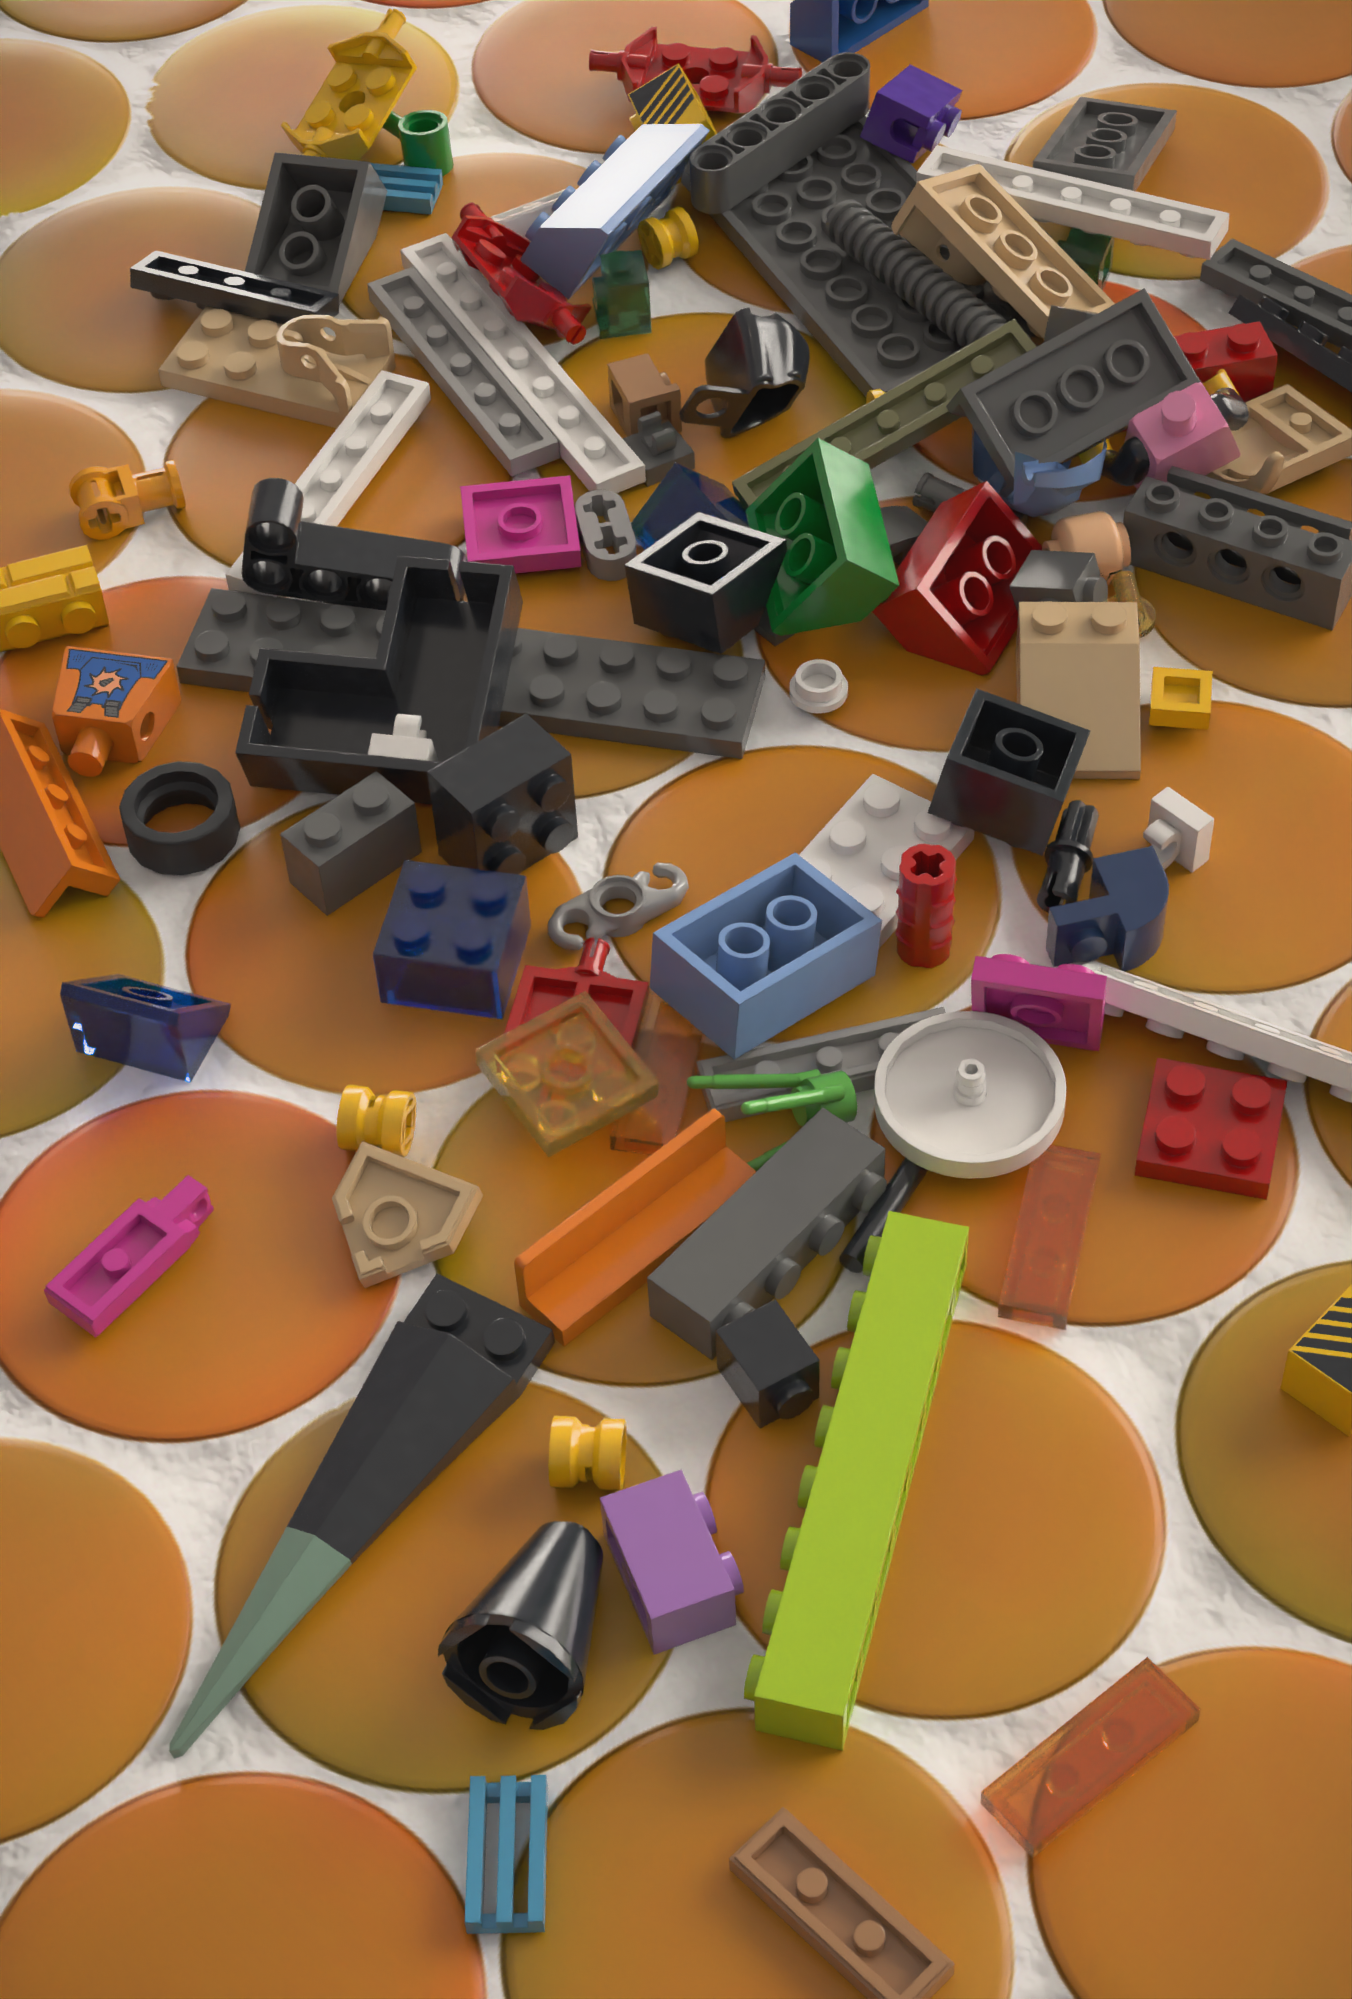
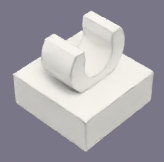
M397 714L393 735L372 733L368 755L439 762L432 740L427 739L426 730H420L421 716Z
M1166 787L1151 799L1148 827L1143 832V838L1152 844L1151 846H1153L1163 869H1166L1175 860L1193 873L1209 860L1214 818L1170 787Z

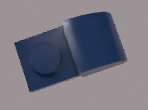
M1153 846L1093 858L1089 899L1049 908L1046 951L1053 967L1075 962H1090L1099 957L1113 954L1120 970L1126 972L1144 964L1156 953L1163 939L1169 883Z

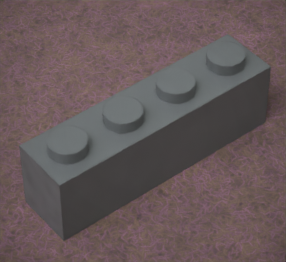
M824 1108L819 1110L647 1277L650 1317L713 1360L717 1356L716 1329L771 1302L774 1298L780 1300L788 1295L796 1285L801 1271L818 1254L824 1256L837 1245L843 1234L844 1227L860 1211L863 1213L870 1211L885 1192L887 1181L884 1179L885 1148Z

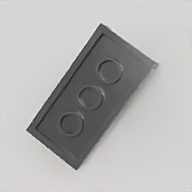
M1080 97L1033 160V168L1136 191L1174 132L1177 110Z
M1144 288L960 388L946 405V408L952 415L963 416L969 419L1004 478L999 494L1006 500H1009L1014 495L1015 452L1039 460V463L1057 461L1062 465L1102 443L1104 438L1107 440L1127 429L1129 421L1136 414L1161 402L1169 393L1181 391L1201 381Z

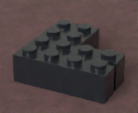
M398 555L376 658L260 648L249 691V696L254 706L246 705L235 751L250 786L340 795L377 771L413 802L432 804L427 771L498 730L523 605L514 566L461 561L459 572L468 602L460 601L461 596L450 560ZM397 714L421 716L420 730H426L427 739L432 740L439 762L368 755L372 733L393 735Z

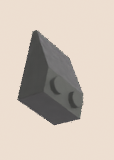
M275 152L245 272L338 293L340 305L377 236L387 195V190L371 163L367 161Z

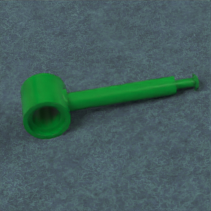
M419 110L401 117L391 111L382 128L400 139L404 166L442 169V176L449 173L454 163L446 115L435 110Z

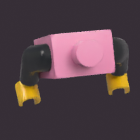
M1220 369L1217 371V375L1204 383H1194L1181 391L1171 392L1161 402L1136 414L1129 421L1124 444L1118 452L1112 450L1109 440H1106L1107 450L1101 475L1123 486H1135L1138 490L1146 476L1167 482V474L1172 466L1205 476L1211 473V471L1239 458L1240 451L1231 431L1239 430L1247 423L1249 410L1225 370ZM1104 441L1080 454L1081 463L1085 464L1102 452Z

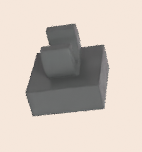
M658 411L639 418L637 422L639 432L622 438L645 464L646 482L643 483L647 487L695 469L694 451L669 421L661 424V414Z

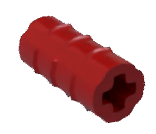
M917 844L909 847L901 855L899 886L896 890L898 894V908L895 912L898 916L897 929L895 931L897 936V953L902 961L913 967L933 968L943 964L950 956L952 927L955 923L953 919V906L956 902L954 897V887L957 882L955 877L956 859L949 850L940 845Z

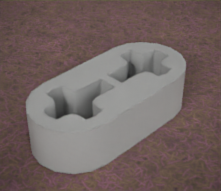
M593 490L586 492L575 503L578 537L590 573L598 579L616 581L626 578L624 565L635 558L637 554L636 538L625 503L613 491ZM597 516H603L608 522L599 523ZM613 546L615 554H608V551L604 548Z

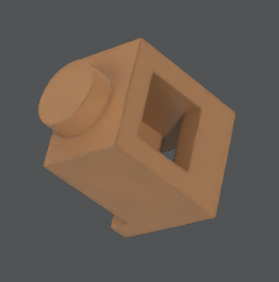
M648 353L607 364L610 407L627 437L639 432L637 425L639 418L657 411L661 414V424L669 421L677 432H682V421L679 415L681 410L680 388L677 383L671 384L666 372H658Z

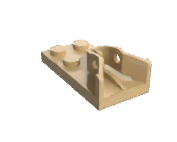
M980 164L918 181L892 222V231L895 235L900 234L932 260L935 265L951 275L954 280L974 286L983 285L988 281L992 285L994 293L1003 301L1008 302L1026 320L1030 331L1043 340L1051 305L1100 313L1115 304ZM941 245H946L949 249L950 256L948 260L943 259L940 254Z
M206 306L158 371L161 386L338 428L381 370L392 373L396 367L391 325L382 316L378 320H342L330 315H303L293 318L285 324H280L270 320ZM323 327L332 329L336 336L326 334Z

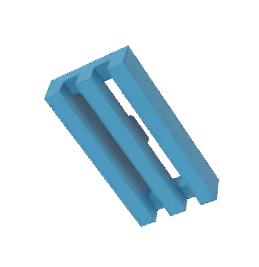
M371 163L387 190L383 210L432 214L443 186L442 169Z
M516 1775L501 1776L500 1782L487 1783L485 1776H470L465 1927L467 1934L545 1932L548 1783L546 1775H531V1782H517ZM500 1803L497 1906L495 1914H484L487 1804ZM516 1803H530L528 1913H513Z

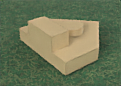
M362 1141L338 1185L332 1201L339 1222L343 1227L358 1278L363 1287H370L454 1254L483 1194L479 1186Z

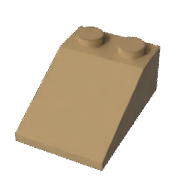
M1019 602L1015 650L1017 703L1091 730L1073 779H1140V641L1137 602Z

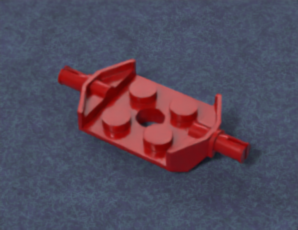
M651 27L627 44L624 50H619V53L591 49L589 54V71L616 72L617 80L623 82L629 102H631L628 96L629 93L679 63L700 97L705 110L749 113L755 108L764 93H770L772 86L786 88L802 77V68L777 67L769 63V58L756 35H751V46L748 52L737 51L729 47L714 49L691 47L682 43L657 44V27Z
M473 202L464 205L460 211L462 221L451 238L457 252L460 250L468 266L482 272L490 282L489 287L502 299L507 311L515 317L516 321L529 322L547 330L553 329L558 337L565 338L568 343L570 342L573 345L581 342L586 335V328L581 323L592 306L588 303L577 305L567 303L566 297L559 290L543 282L537 273L520 260L530 244L529 240L494 221L492 218L487 217L479 205H475Z

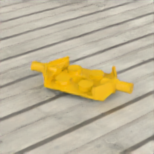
M389 8L378 29L329 44L327 49L336 63L328 73L311 105L306 110L296 129H291L287 122L281 124L291 142L303 155L358 161L370 149L417 69L407 50L394 40L406 22V17L401 11L397 9L392 11Z

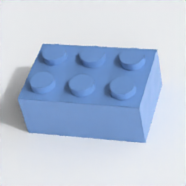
M795 852L653 932L650 989L735 1060L875 976L882 920Z

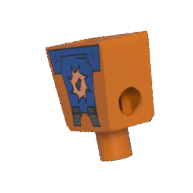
M71 646L66 647L52 707V719L60 749L69 756L68 764L73 771L82 776L95 777L102 772L106 760L132 764L144 760L182 700L173 659Z

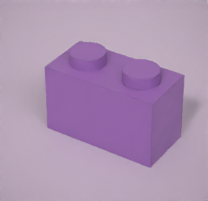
M682 1469L600 1498L604 1537L654 1655L736 1625L735 1596L744 1593L739 1569L730 1551L718 1553L711 1537L712 1534L717 1533V1526L709 1501L703 1492L692 1494Z

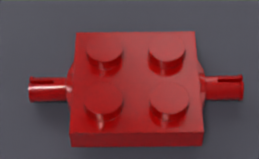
M594 937L584 941L582 955L577 967L551 969L525 965L496 1057L495 1069L497 1079L536 1084L542 1087L534 1112L539 1119L546 1122L549 1112L551 1122H557L562 1118V1110L569 1091H584L623 1097L650 999L649 982L617 978L603 971L610 946L600 938H598L596 948Z

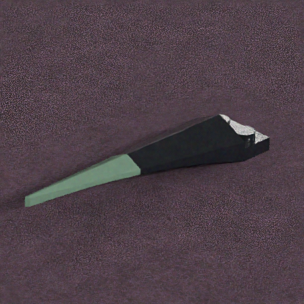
M439 1274L435 1275L405 1321H397L170 1742L169 1752L174 1759L183 1756L268 1656L380 1534L454 1459L521 1396L555 1344L552 1329Z

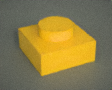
M1153 667L1149 725L1208 730L1211 714L1213 671Z

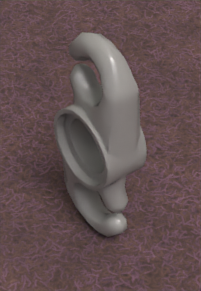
M659 862L653 866L652 873L658 878L671 880L673 886L668 889L658 890L649 887L650 874L645 871L638 872L633 877L625 875L605 877L598 881L592 889L556 908L547 924L548 935L557 946L566 950H579L583 947L584 943L583 938L579 935L564 932L563 927L568 923L579 922L588 925L586 938L594 937V941H598V938L604 935L611 937L632 935L639 931L648 921L680 905L689 888L688 878L679 867L671 863ZM615 898L628 899L635 904L630 911L622 914L609 913L602 908L607 901Z

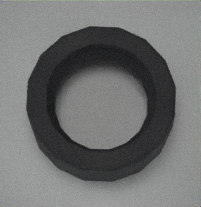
M177 761L155 766L137 776L126 788L119 806L131 855L141 866L159 874L187 875L208 869L222 861L233 849L240 831L230 783L218 770L201 763ZM198 804L214 810L213 814L204 823L191 830L168 833L158 832L145 826L155 814L171 806Z

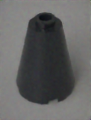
M568 1521L548 1522L539 1527L446 1630L438 1647V1656L443 1654L447 1663L442 1672L443 1678L447 1686L467 1706L488 1719L506 1725L510 1715L514 1714L533 1719L529 1729L545 1730L565 1723L576 1711L584 1691L604 1558L599 1542L589 1530L580 1524Z

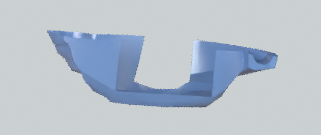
M972 426L973 474L981 483L988 481L1004 502L1013 510L1031 517L1054 514L1079 500L1083 488L1100 480L1107 450L1105 438L1102 452L1087 463L1068 469L1071 460L1062 465L1057 461L1039 463V460L1015 452L1014 495L1009 500H1006L999 494L1004 478Z

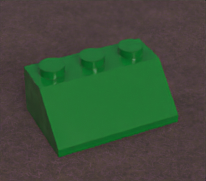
M817 438L746 509L749 528L786 539L788 550L766 604L773 633L783 636L860 622L880 603L886 601L892 592L900 586L869 464Z

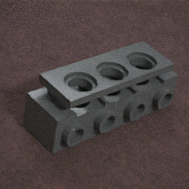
M1174 466L1168 471L1167 482L1146 476L1124 510L1123 524L1129 536L1131 547L1130 565L1329 630L1334 629L1352 597L1351 521ZM1202 492L1211 496L1212 498L1204 499L1195 496L1194 493ZM1257 509L1265 515L1258 516L1247 512V510ZM1304 525L1311 526L1319 532L1317 534L1301 529V527Z

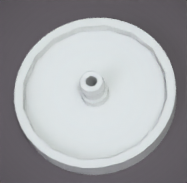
M957 1011L943 1013L913 1024L888 1045L881 1056L875 1073V1113L881 1130L892 1146L920 1167L956 1178L995 1177L1028 1165L1052 1144L1059 1133L1064 1118L1067 1089L1066 1078L1062 1065L1052 1048L1038 1034L1019 1022L986 1012Z

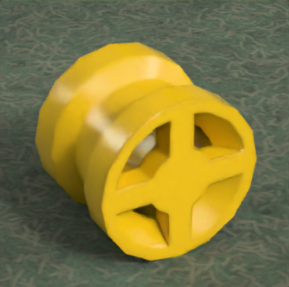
M679 206L666 211L664 218L661 219L649 217L639 222L638 237L640 246L653 268L659 270L669 266L673 258L687 259L698 253L699 241L693 221L683 208Z

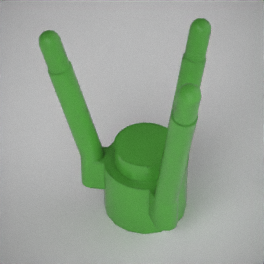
M818 1069L800 1073L724 1074L691 1076L687 1079V1085L692 1089L793 1088L791 1094L744 1102L741 1105V1111L745 1115L792 1108L793 1115L800 1126H804L822 1108L846 1123L854 1121L857 1115V1099L854 1086L849 1076L842 1070L823 1075L820 1074ZM786 1142L765 1152L747 1164L755 1171H758Z

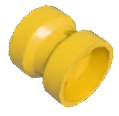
M347 1085L342 1093L337 1115L336 1135L338 1147L342 1150L357 1151L363 1141L401 1157L407 1156L412 1145L416 1125L415 1094L408 1091L392 1090L387 1095L375 1096L369 1087Z
M554 1416L549 1443L548 1473L550 1487L573 1488L579 1482L593 1480L600 1490L621 1491L624 1485L627 1455L626 1420L604 1418L596 1427H590L588 1424H582L576 1417Z

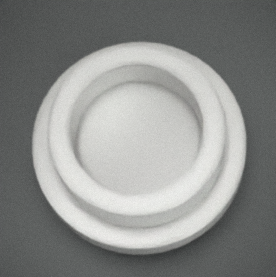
M815 659L803 663L790 681L789 689L792 702L798 708L810 713H827L836 710L843 705L848 696V682L835 663L828 660Z

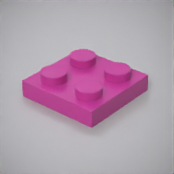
M570 475L460 486L468 562L513 565L515 573L581 567L580 545Z
M997 954L992 958L975 956L971 977L972 1011L996 1014L1019 1022L1038 1034L1048 1044L1099 1051L1104 1023L1107 976L1095 974L1091 969L1076 964H1063L1057 968L1029 964L1024 958L1011 954Z

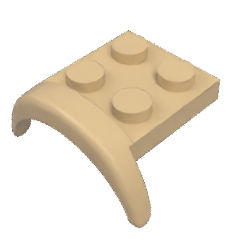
M1286 384L1246 402L1249 410L1247 423L1241 429L1231 431L1239 448L1240 457L1211 471V473L1205 476L1265 495L1351 456L1352 430L1293 387Z

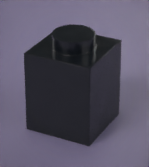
M776 1299L715 1330L717 1369L759 1428L780 1418H794L803 1413L814 1400L819 1398L820 1360Z

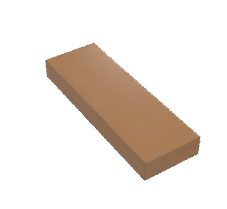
M784 1807L729 1858L730 1871L867 1999H930L954 1975L955 1963Z

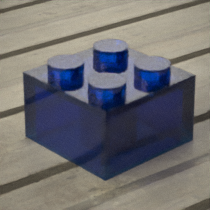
M405 860L373 951L381 1003L503 1019L531 927L526 876Z

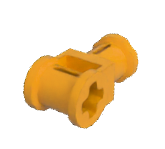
M174 460L165 462L163 468L134 475L131 474L128 464L109 469L100 466L88 467L75 474L69 483L70 496L74 504L81 509L78 514L79 525L85 535L97 540L110 539L118 536L127 528L145 524L143 512L172 505L177 509L186 506ZM92 482L97 483V487L100 493L99 497H95L91 485ZM99 509L103 510L106 519L105 524H102L97 511Z

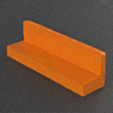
M0 709V849L30 914L44 918L68 886L108 897L121 879L46 724Z
M715 1108L711 1109L516 1257L514 1268L519 1306L538 1323L552 1329L554 1338L564 1347L647 1283V1277L757 1172L726 1146L725 1116Z

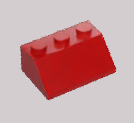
M1260 321L1200 332H1188L1174 336L1201 383L1213 378L1220 369H1224L1245 403L1273 391L1278 354Z
M985 481L940 503L896 570L900 586L872 612L906 651L982 676L991 671L1017 629L1018 612L1010 585L1031 550L1042 551V545L988 481Z

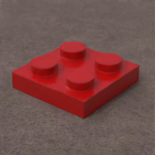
M1157 1058L1134 1175L1267 1200L1288 1081Z

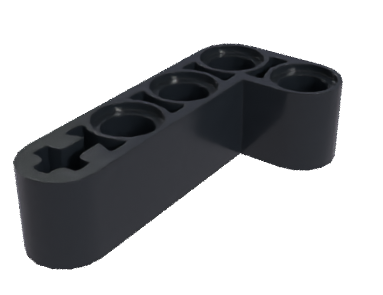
M267 478L254 485L245 531L241 571L243 581L253 590L270 595L386 611L399 555L450 560L461 596L460 601H464L465 589L459 570L461 561L468 562L464 552L456 546L434 541L301 521L304 498L302 491L297 485L282 478Z

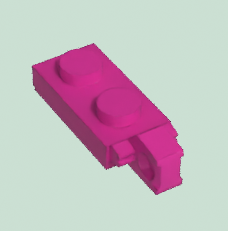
M187 1175L162 1200L154 1197L144 1202L138 1198L45 1286L44 1293L48 1303L96 1338L191 1247V1244L200 1234V1231H198L199 1226L214 1211L208 1195V1189Z

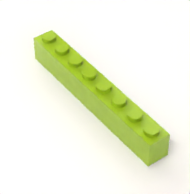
M888 1211L882 1237L874 1235L869 1237L863 1262V1275L870 1276L867 1291H854L847 1321V1331L855 1332L850 1349L838 1348L832 1371L831 1388L838 1389L839 1392L834 1407L822 1406L817 1422L814 1445L815 1447L823 1448L818 1467L806 1465L800 1483L797 1505L799 1508L806 1509L801 1528L788 1527L783 1543L780 1569L789 1571L783 1591L772 1589L766 1603L762 1633L771 1635L766 1655L753 1654L747 1671L744 1699L754 1701L756 1731L843 1751L967 1266L969 1227Z

